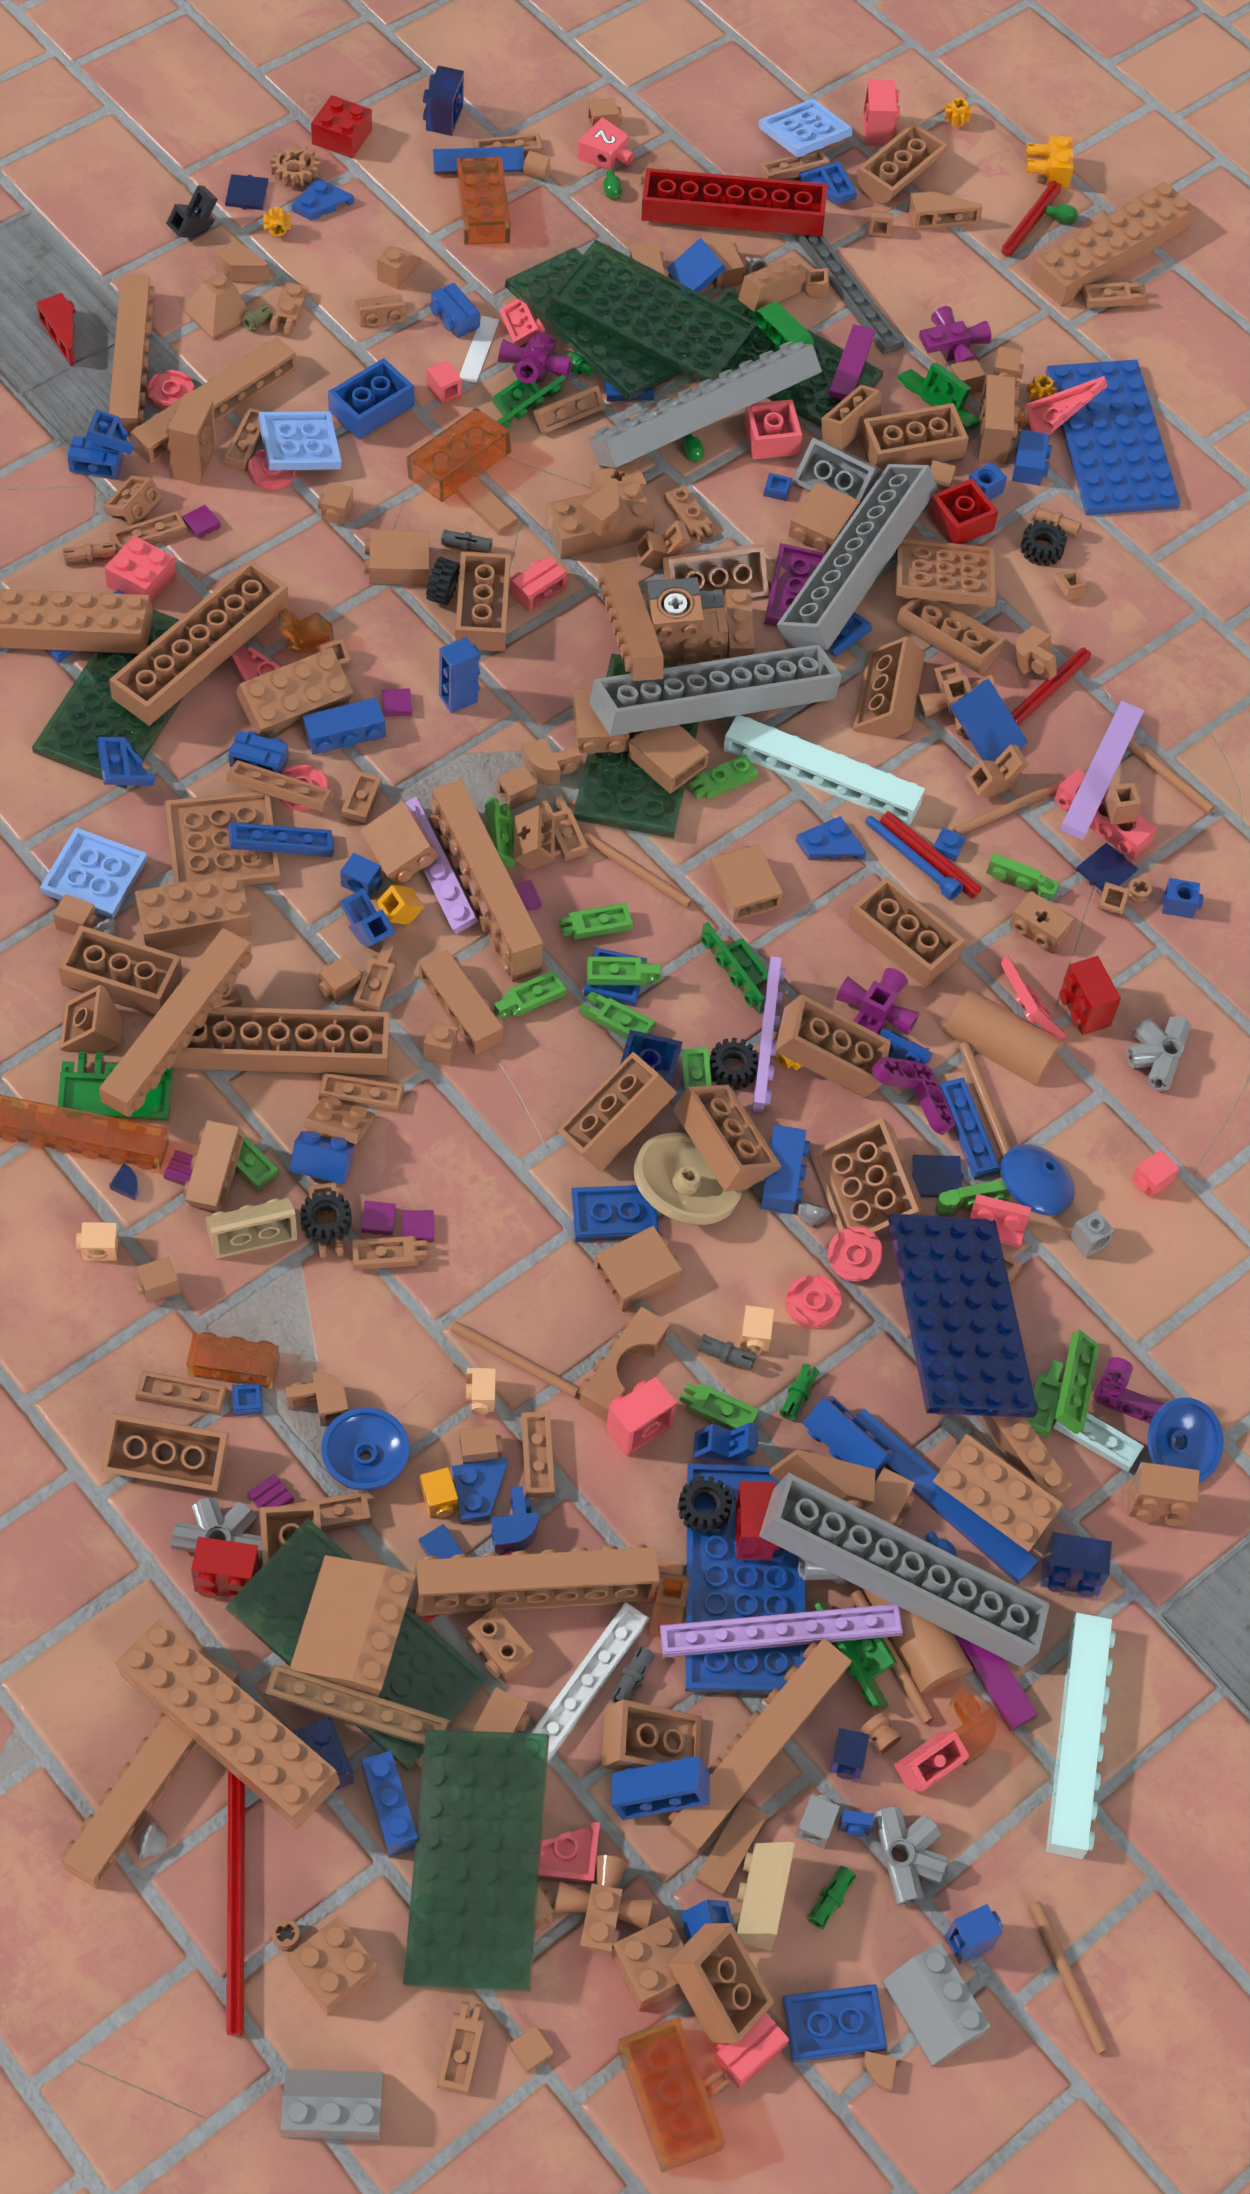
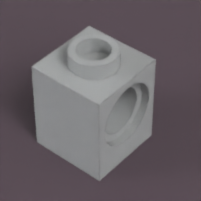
M1096 1210L1075 1222L1070 1238L1083 1256L1088 1258L1108 1247L1114 1230L1099 1210Z
M811 1794L795 1837L825 1848L840 1806L834 1804V1800L825 1795L814 1796Z

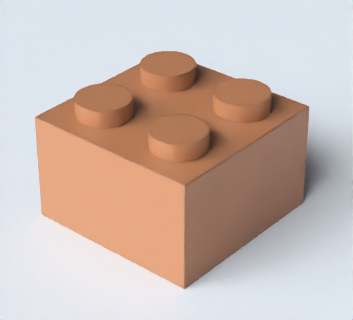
M1141 1462L1130 1483L1128 1517H1134L1141 1522L1155 1520L1165 1522L1170 1526L1186 1525L1198 1504L1199 1470Z
M339 1915L288 1955L290 1968L327 2015L378 1975V1965Z
M670 1917L656 1922L612 1945L611 1955L639 2011L682 1990L668 1965L669 1961L684 1947Z

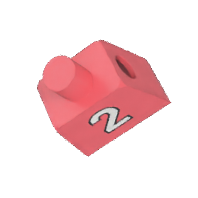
M602 117L578 141L577 159L606 170H611L619 161L629 166L634 159V153L628 150V135Z

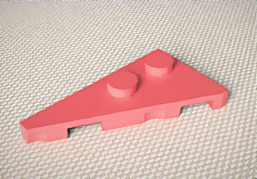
M1102 376L1025 404L1031 431L1050 435L1108 386L1105 377Z
M241 646L230 656L243 682L281 668L280 665L269 661L266 656L252 647L246 648Z
M1007 955L999 961L1017 992L1015 999L1024 1009L1026 1008L1024 1014L1032 1024L1037 1022L1048 1033L1060 1040L1067 1036L1050 1019L1052 1014L1045 1007L1029 984L1025 985L1019 974L1021 972Z
M600 1822L590 1823V1826L574 1832L562 1833L554 1839L548 1838L526 1846L524 1850L510 1855L503 1854L495 1857L492 1861L486 1862L485 1872L592 1884L594 1883Z

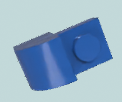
M364 888L339 901L351 923L349 926L350 930L362 945L366 947L372 946L395 933L383 909L375 910Z
M747 1423L731 1431L711 1424L695 1431L693 1458L706 1464L747 1465L748 1456L757 1452L758 1426Z
M523 1486L511 1487L512 1515L491 1518L494 1553H498L499 1556L512 1550L514 1552L525 1550L536 1537L539 1515L538 1512L531 1513L530 1497L524 1496Z

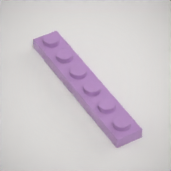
M415 796L405 803L414 811L440 855L430 866L423 868L452 930L458 934L479 922L420 800Z
M773 956L770 958L758 1056L759 1062L752 1113L763 1114L764 1106L770 1105L772 1089H767L768 1080L773 1081L775 1065L770 1064V1056L776 1055L775 1048L777 1040H772L773 1031L778 1032L780 1016H776L775 1011L776 1007L781 1008L783 992L778 991V985L784 983L785 968H780L781 958Z

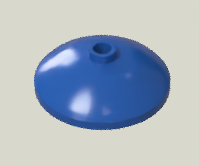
M1019 1144L1010 1148L1003 1156L1000 1166L1003 1182L1010 1194L1021 1205L1031 1207L1030 1211L1046 1216L1059 1215L1070 1207L1075 1196L1074 1183L1067 1167L1056 1155L1036 1145Z
M1176 1398L1162 1405L1151 1420L1147 1439L1148 1450L1153 1464L1199 1470V1482L1207 1479L1216 1470L1223 1453V1432L1217 1416L1206 1404L1193 1398Z
M370 1407L355 1408L335 1418L326 1429L321 1445L322 1460L331 1477L341 1485L359 1491L376 1490L392 1483L406 1467L410 1451L408 1435L403 1425L388 1412ZM363 1454H369L371 1458L368 1460L361 1459V1456Z

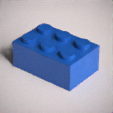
M383 358L329 390V411L355 437L361 439L415 406L414 385Z

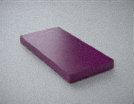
M780 543L764 624L777 626L826 553ZM780 567H783L787 571L778 580Z

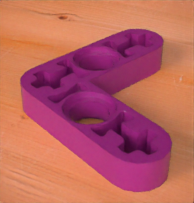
M883 1057L872 1066L875 1078L882 1084L914 1089L927 1121L936 1133L944 1135L955 1126L954 1117L935 1075L926 1064Z
M1119 1357L1110 1358L1097 1384L1093 1396L1094 1400L1105 1407L1150 1424L1157 1410L1165 1403L1126 1389L1133 1371V1365Z

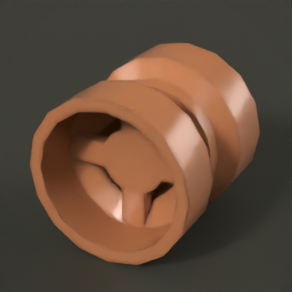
M880 1712L872 1717L860 1729L866 1738L874 1741L873 1748L879 1755L890 1750L903 1737L897 1728H891L889 1724L890 1719L885 1712Z

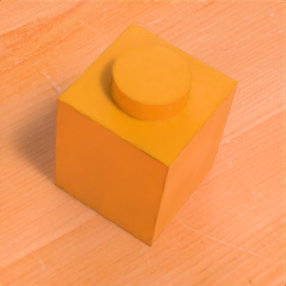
M391 885L376 902L379 908L383 909L389 922L409 925L425 908L412 888Z
M448 1467L420 1475V1489L430 1518L435 1516L439 1518L447 1517L458 1510V1497Z

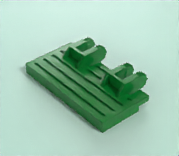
M86 1051L79 1052L77 1072H74V1062L62 1061L57 1107L58 1116L169 1121L173 1066L164 1071L158 1086L148 1092L142 1107L139 1110L135 1109L132 1115L128 1117L101 1102L99 1088L117 1065L106 1063L105 1074H103V1052H96L94 1073H86L88 1059Z

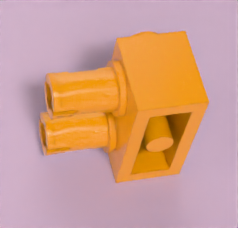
M1050 135L1047 144L1027 142L1025 157H1027L1026 173L1045 174L1046 187L1052 181L1061 183V188L1069 189L1073 173L1072 137ZM1032 157H1034V158H1043V159H1045V160H1037V159H1030V158H1032Z

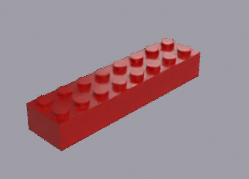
M646 168L641 221L823 237L828 184Z

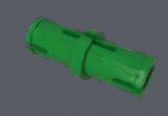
M810 1364L802 1365L795 1383H792L788 1389L789 1395L779 1411L780 1415L785 1418L789 1409H792L787 1420L795 1421L797 1419L803 1402L807 1401L811 1395L809 1390L818 1376L819 1370L813 1367L810 1375L807 1376Z
M839 1866L828 1886L823 1887L820 1891L821 1897L807 1916L811 1924L819 1929L825 1928L833 1912L843 1904V1897L846 1891L856 1879L854 1872L845 1866Z

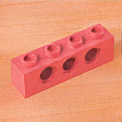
M1078 768L1058 786L1054 799L1061 808L1067 811L1086 775ZM1107 790L1090 828L1099 837L1115 846L1120 853L1134 860L1152 843L1157 827L1139 814L1135 822L1111 825L1104 806L1108 793Z

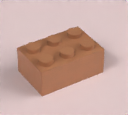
M987 374L979 411L978 461L1006 463L1008 454L1013 453L1014 440L1012 438H1016L1018 432V423H1015L1014 420H1017L1019 406L1015 405L1019 396V388L1015 387V377Z
M185 393L181 402L176 404L173 419L169 420L166 426V434H169L168 451L171 452L169 465L172 468L174 479L201 485L217 452L213 400Z
M705 1923L668 1963L711 2043L738 2044L774 2003L731 1923Z

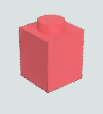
M448 360L427 368V386L441 404L461 396L462 378Z
M1160 1149L1137 1166L1132 1180L1138 1190L1152 1198L1174 1182L1180 1168Z

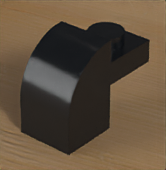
M198 185L189 205H174L166 224L179 237L194 238L206 232L214 223L215 219L211 216V213L218 199L205 186Z

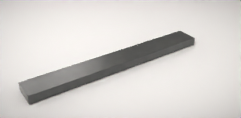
M793 234L818 269L829 268V284L860 325L876 330L873 342L881 353L887 355L903 349L904 341L825 237Z

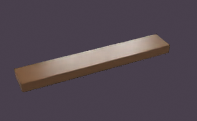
M277 1664L273 1666L264 1694L277 1700L436 1751H440L450 1721Z

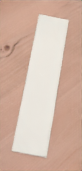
M481 316L480 327L475 332L459 375L462 380L473 383L477 382L500 319Z

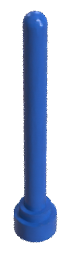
M873 816L866 818L865 823L939 885L941 894L951 901L959 895L963 884L956 878H946Z

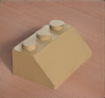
M276 1198L256 1206L245 1205L238 1210L230 1212L220 1211L206 1217L207 1231L215 1259L297 1240L296 1215L289 1198Z
M793 1842L755 1843L753 1853H746L743 1871L748 1872L747 1882H740L737 1901L742 1902L740 1914L734 1912L733 1915L735 1931L743 1945L771 1952L777 1936L795 1847Z

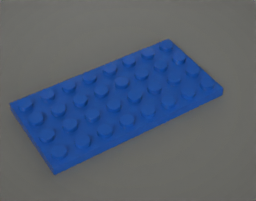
M1138 360L1047 366L1046 375L1055 381L1053 387L1057 388L1056 393L1102 376L1107 381L1108 386L1061 425L1085 514L1096 515L1178 508L1180 499Z
M687 1464V1485H689L690 1480L693 1478L697 1482L699 1476H704L705 1481L709 1480V1476L714 1477L713 1482L715 1483L721 1480L723 1482L722 1487L725 1488L727 1486L730 1490L729 1495H732V1508L728 1522H725L722 1529L717 1527L714 1533H711L709 1529L706 1534H701V1529L698 1528L695 1533L691 1531V1525L686 1527V1623L805 1612V1580L799 1577V1556L779 1547L778 1550H774L772 1560L736 1559L735 1502L740 1481L776 1482L777 1486L779 1481L770 1475V1468L772 1467ZM700 1496L694 1501V1507L699 1513L710 1514L715 1511L716 1503L711 1497ZM806 1645L685 1656V1692L770 1694L775 1687L781 1690L787 1683L783 1678L795 1664L800 1667L806 1660L802 1656L806 1651Z

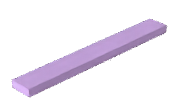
M1121 700L1059 830L1084 840L1144 713L1143 709Z
M895 1604L660 1625L663 1658L806 1645L812 1642L817 1644L823 1638L828 1642L902 1636L903 1634L900 1609Z

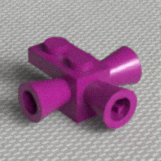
M949 306L940 307L931 315V321L936 327L920 330L919 339L927 354L941 351L946 362L955 360L956 363L974 358L979 362V358L969 349L970 344H990L992 339L991 329L987 321H982L967 329L963 321L955 322L952 308Z
M538 333L532 336L524 349L503 339L499 349L498 363H517L515 367L517 378L523 383H532L534 381L542 382L547 375V371L558 376L564 374L567 380L570 375L573 357L551 355L556 348L557 339L551 338L550 335L545 333Z
M894 968L885 969L881 982L874 981L868 991L848 976L842 983L836 997L838 1001L860 1006V1011L855 1017L854 1022L879 1034L888 1020L908 1036L915 1026L920 1013L895 1006L897 995L908 984V980L902 972Z

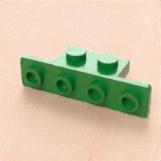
M939 363L931 364L926 378H923L913 369L898 374L897 379L907 389L914 391L923 401L930 403L932 406L954 403L965 430L979 425L980 420L964 408L972 388Z
M564 374L542 390L535 381L523 383L517 379L494 395L491 401L503 417L493 424L489 429L490 433L493 434L497 430L503 432L512 424L511 420L515 417L517 420L523 418L529 412L528 408L532 405L534 408L540 406L546 400L545 396L549 393L551 396L557 394L563 388L561 384L566 379Z
M709 922L704 923L700 936L703 946L711 950L718 966L726 970L732 985L735 988H739L743 993L746 1004L750 1008L753 1007L757 1014L764 1011L765 998L758 988L767 984V969L743 938L726 946Z
M819 1601L814 1605L817 1611L833 1610L831 1605L826 1602ZM883 1637L832 1642L834 1647L852 1661L847 1670L861 1684L863 1688L861 1693L865 1701L870 1706L873 1705L877 1708L888 1706L886 1698L874 1679L898 1662Z

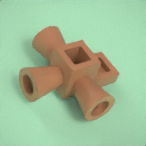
M955 662L934 668V675L940 693L918 694V703L924 719L945 708L948 716H951L954 713L949 706L982 681L989 678L995 689L996 685L991 674L970 684L967 675L962 674L959 663ZM955 716L957 735H967Z
M612 1855L597 1856V1884L592 1883L590 1893L560 1881L554 1913H586L580 1949L611 1955L617 1919L641 1929L648 1927L653 1899L621 1900L623 1889H618V1886L627 1866V1861L620 1857Z

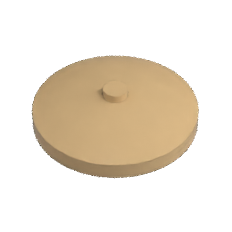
M665 1133L651 1138L642 1146L635 1160L634 1178L643 1197L662 1214L683 1223L706 1225L719 1222L734 1211L742 1195V1190L726 1192L723 1190L687 1133Z

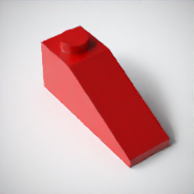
M59 293L36 302L38 318L71 366L74 364V314H76V310L72 301H68L63 293Z

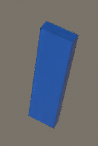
M523 147L433 149L434 174L523 172Z
M230 822L228 826L230 849L330 857L334 853L332 830Z
M964 1077L939 1083L940 1089L954 1117L955 1126L953 1129L973 1179L999 1174L1001 1168Z

